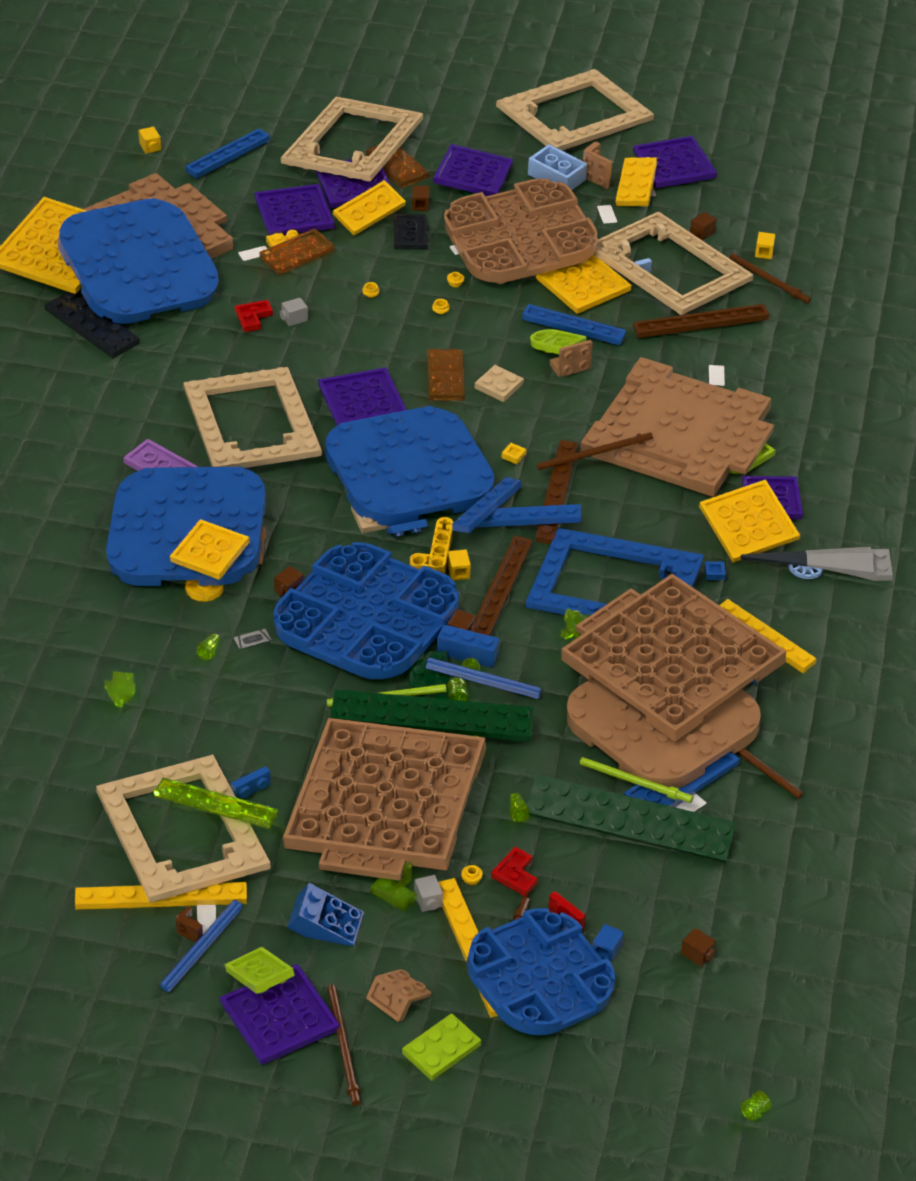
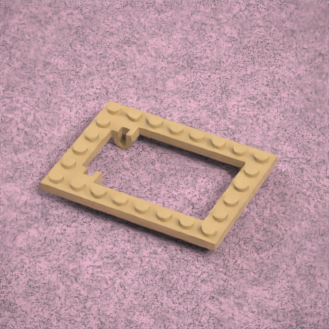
M596 69L505 97L496 102V107L545 146L550 144L561 151L654 119V114ZM593 86L627 112L573 131H569L564 126H561L559 132L556 129H549L534 117L537 113V103Z
M335 97L281 157V163L302 167L303 169H312L318 172H327L333 175L371 181L423 120V113ZM344 112L396 123V126L369 157L364 156L361 151L353 153L352 162L317 156L320 153V146L317 142Z
M656 212L598 239L597 250L593 254L680 315L753 280L752 273L660 212ZM648 234L652 236L658 234L660 242L670 238L724 275L689 293L681 295L627 257L631 253L629 243Z
M288 367L226 375L224 377L197 381L192 380L183 383L184 391L212 467L248 468L322 456L321 447ZM275 385L293 430L292 433L283 434L284 445L240 451L237 441L224 443L207 396Z
M214 755L96 786L97 794L150 903L271 869L270 861ZM201 779L234 842L222 845L224 860L177 873L175 869H172L171 860L155 862L125 799Z

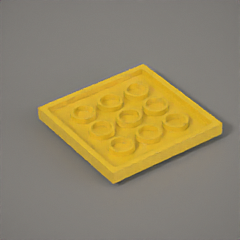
M595 255L591 256L584 263L536 275V279L577 314L631 291L632 286Z
M766 479L707 499L699 504L701 511L733 563L742 560L740 559L742 554L762 553L800 538L799 532Z

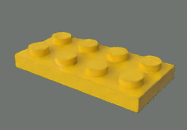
M631 157L624 159L616 196V206H649L658 163L657 158Z
M384 180L333 210V215L355 236L405 206L406 201Z

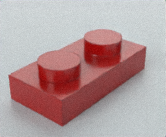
M556 891L550 894L548 903L550 912L558 915L561 912L575 919L582 926V930H584L586 915Z

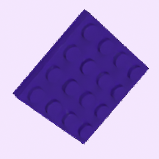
M693 136L633 146V152L637 158H657L658 163L653 182L656 188L717 178V171Z
M451 144L434 176L433 183L472 193L483 192L485 196L498 194L513 165V159Z
M383 167L371 181H363L362 179L348 178L347 176L333 175L332 173L315 170L330 208L342 206L384 180L390 185Z
M319 184L254 192V198L268 236L275 233L286 235L289 230L304 233L334 228L333 218Z
M386 367L318 379V386L336 426L343 422L406 410Z
M298 964L291 966L295 976L287 979L282 984L270 987L266 992L256 994L247 986H244L220 997L221 1005L261 1065L333 1034L340 1027Z

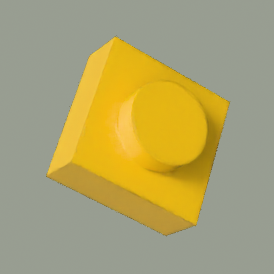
M510 443L502 452L501 458L518 464L526 455V449Z

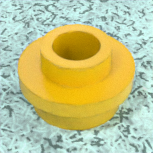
M452 272L447 276V281L452 287H460L464 282V276L459 272Z
M368 282L364 285L362 293L369 298H373L379 294V287L374 282Z
M437 299L432 305V310L437 314L447 313L449 311V304L445 299Z
M474 865L464 867L461 873L462 879L468 885L478 884L483 875L482 870Z

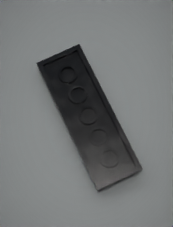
M66 292L45 304L47 312L112 359L140 344L139 337L119 323L112 322V319L106 316L102 318L89 307L86 300L78 294Z

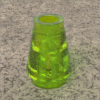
M211 634L198 644L197 655L201 659L208 660L214 657L220 642L219 636Z
M514 793L510 796V817L515 822H524L529 817L530 809L521 794Z

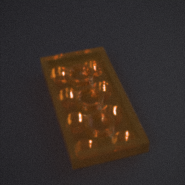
M378 145L366 149V156L369 157ZM401 147L383 166L385 173L401 188L429 178V172Z
M314 228L260 251L259 257L275 272L281 274L334 251V245Z
M427 349L429 400L464 401L462 350Z

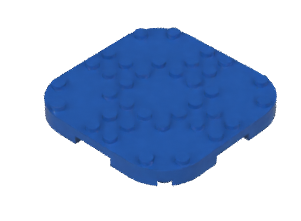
M151 198L80 212L68 217L60 227L58 236L59 252L66 265H70L82 286L81 292L89 307L102 318L106 316L112 319V322L124 324L150 319V315L176 308H179L182 312L202 307L212 300L216 292L219 276L214 263L186 215L180 208L169 202Z
M426 406L343 422L333 428L326 438V460L333 473L338 474L347 490L346 497L352 508L360 517L363 518L364 516L374 519L380 525H397L417 521L419 515L450 509L452 513L467 511L493 489L494 473L465 424L456 414L443 409Z
M243 467L143 468L131 474L121 482L115 495L106 549L108 564L112 574L119 576L120 581L137 586H161L162 580H198L199 585H226L242 580L241 576L247 572L251 574L260 559L261 532L266 510V493L263 481L257 474ZM200 519L248 536L250 543L220 580L170 562V555Z
M352 542V545H347L343 548L342 545H337L326 551L312 565L310 575L295 590L290 588L278 601L274 609V628L279 639L286 645L369 680L391 678L401 675L408 670L438 637L443 624L447 625L455 611L459 608V593L455 582L444 573L427 566H423L421 569L415 568L393 559L391 552L367 543Z

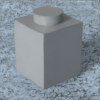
M301 298L283 302L282 310L280 311L281 319L285 320L288 326L308 321V307Z
M431 875L415 879L414 894L422 912L441 908L443 892L436 876Z

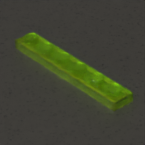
M164 777L154 790L155 797L267 829L271 828L278 816V809Z

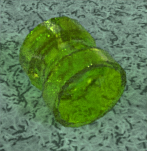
M462 678L449 680L447 683L448 699L468 701L466 681Z
M757 1090L750 1099H745L740 1103V1108L748 1120L755 1121L761 1116V1113H766L772 1108V1103L763 1091Z

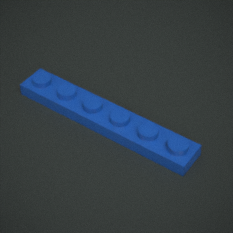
M259 128L185 166V172L197 179L270 141V135Z
M530 304L527 305L522 314L523 320L611 344L621 345L626 336V330Z
M511 477L504 478L452 523L453 531L470 533L521 488V480H515Z
M581 504L497 508L477 527L581 522Z

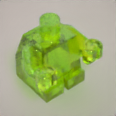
M566 609L565 612L567 613H565L563 620L567 622V630L563 629L561 631L563 634H560V636L565 639L569 637L578 638L581 634L576 632V625L588 618L589 615L580 614L578 610Z
M113 671L112 681L105 680L104 688L107 690L108 695L112 697V700L115 701L114 705L122 707L123 702H129L134 696L136 684L133 673L123 674L122 672Z

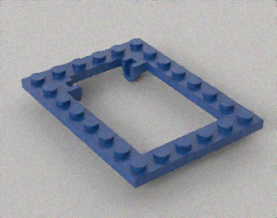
M558 528L526 600V608L586 619L607 605L606 603L552 593L571 549L660 565L659 576L661 580L669 576L666 574V571H671L672 574L691 587H694L704 555Z

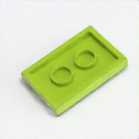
M263 947L225 964L227 973L256 994L266 992L270 987L282 984L287 979L295 976L292 967Z
M451 1013L404 1046L402 1054L432 1081L480 1047L481 1039Z

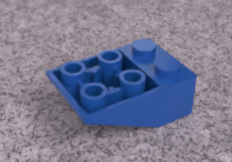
M308 883L297 895L287 928L307 938L354 946L364 912Z

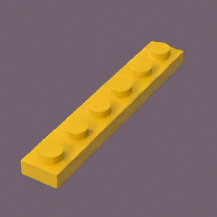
M729 599L719 605L786 651V662L800 672L805 673L816 664L817 658Z

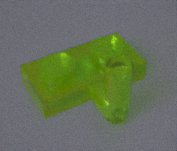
M410 862L404 864L403 878L398 883L392 879L378 878L370 887V893L405 912L417 900V894L406 888L412 880V864Z

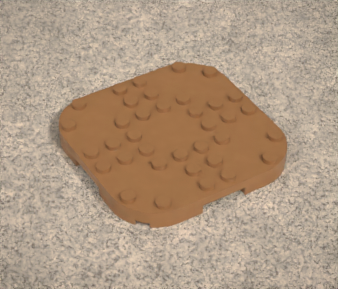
M533 179L514 184V190L486 197L483 192L468 195L452 202L449 210H445L444 213L446 232L467 269L475 278L488 282L503 284L508 281L584 263L593 256L598 246L596 227L591 219L586 218L581 211L573 191L560 181L555 183L550 181V179Z
M595 678L577 687L571 693L567 702V723L569 728L590 747L598 746L619 763V770L667 787L673 786L676 788L686 786L705 774L707 766L727 753L732 752L735 754L749 745L757 737L761 716L757 702L748 693L740 689L704 715L701 724L674 742L646 722L645 714Z

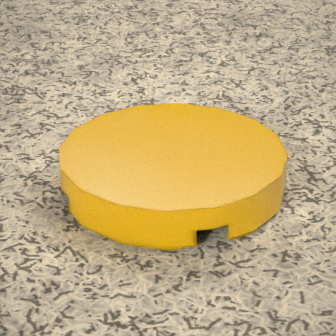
M186 580L185 586L188 596L203 602L218 598L224 589V585H199L198 580Z

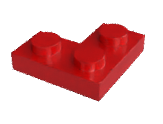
M268 300L235 305V313L244 332L261 329V323L258 318L273 316V310Z
M516 846L491 872V878L525 897L538 884V878L524 871L532 862V855Z

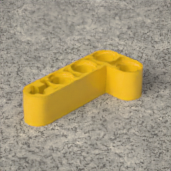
M442 517L437 520L430 554L415 553L411 555L410 566L418 569L427 566L446 574L448 551H450L453 538L452 519Z

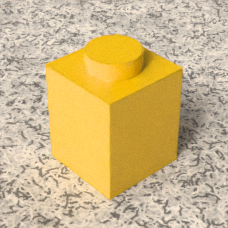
M155 127L139 130V144L146 154L161 151V137Z
M759 232L755 257L772 259L775 234Z
M467 550L448 551L447 566L450 578L452 580L470 579L471 564Z

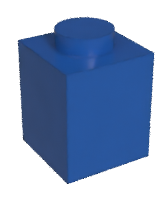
M604 924L593 941V948L602 959L608 958L610 963H612L622 947L624 932Z

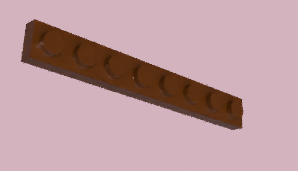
M764 304L637 321L633 322V329L638 338L769 320V312Z
M560 440L556 458L576 453L578 442ZM574 461L553 467L544 506L564 505ZM559 523L539 524L535 542L551 544L555 538Z
M514 535L470 631L491 636L531 549L532 540Z

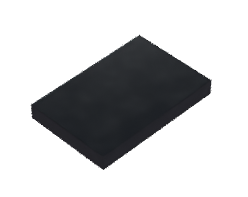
M394 214V249L428 250L427 215Z

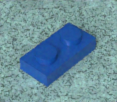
M423 519L387 526V534L393 533L395 537L405 535L404 531L411 530V533L423 531L422 527L427 526V521Z
M265 766L232 782L231 789L237 801L269 786L270 770Z

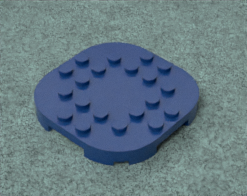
M546 908L524 911L523 916L517 920L493 930L489 927L481 930L472 940L467 956L469 977L496 1014L510 1027L531 1035L552 1034L599 1013L608 1004L615 982L612 964L608 958L602 959L581 933L582 926L567 914L562 912L560 915L550 913L549 909Z

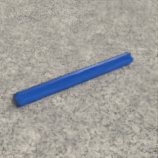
M428 658L426 668L429 670L535 699L540 697V687L434 658Z
M233 900L163 979L161 982L162 990L170 992L242 910L240 902Z

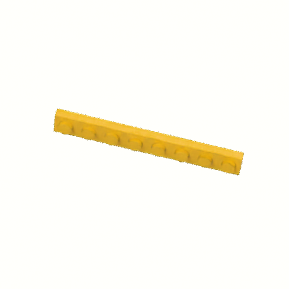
M455 878L439 881L438 883L443 892V910L467 963L472 940L478 934V930ZM480 993L490 1018L498 1016Z
M246 882L218 883L151 903L142 886L75 888V910L229 905L233 900H237L241 904H247Z

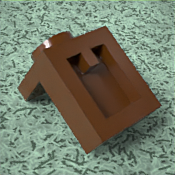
M187 906L176 917L177 934L196 943L203 935L202 924L192 919V908Z

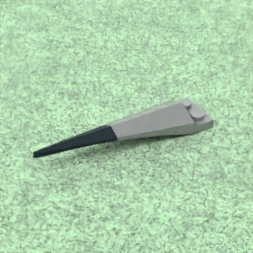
M855 547L742 554L740 558L742 560L777 562L820 568L872 581H890L893 578L889 549Z

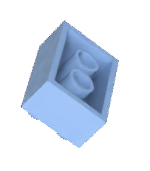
M548 144L529 158L528 175L535 179H550V181L555 183L560 181L573 190L586 180L587 163Z

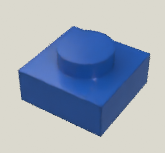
M724 561L705 562L706 580H725Z

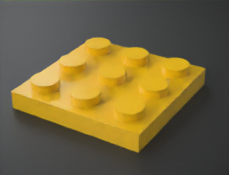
M200 519L170 555V562L220 580L250 543L248 536Z

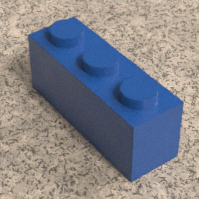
M443 624L437 639V651H447V657L493 668L499 654L500 638Z

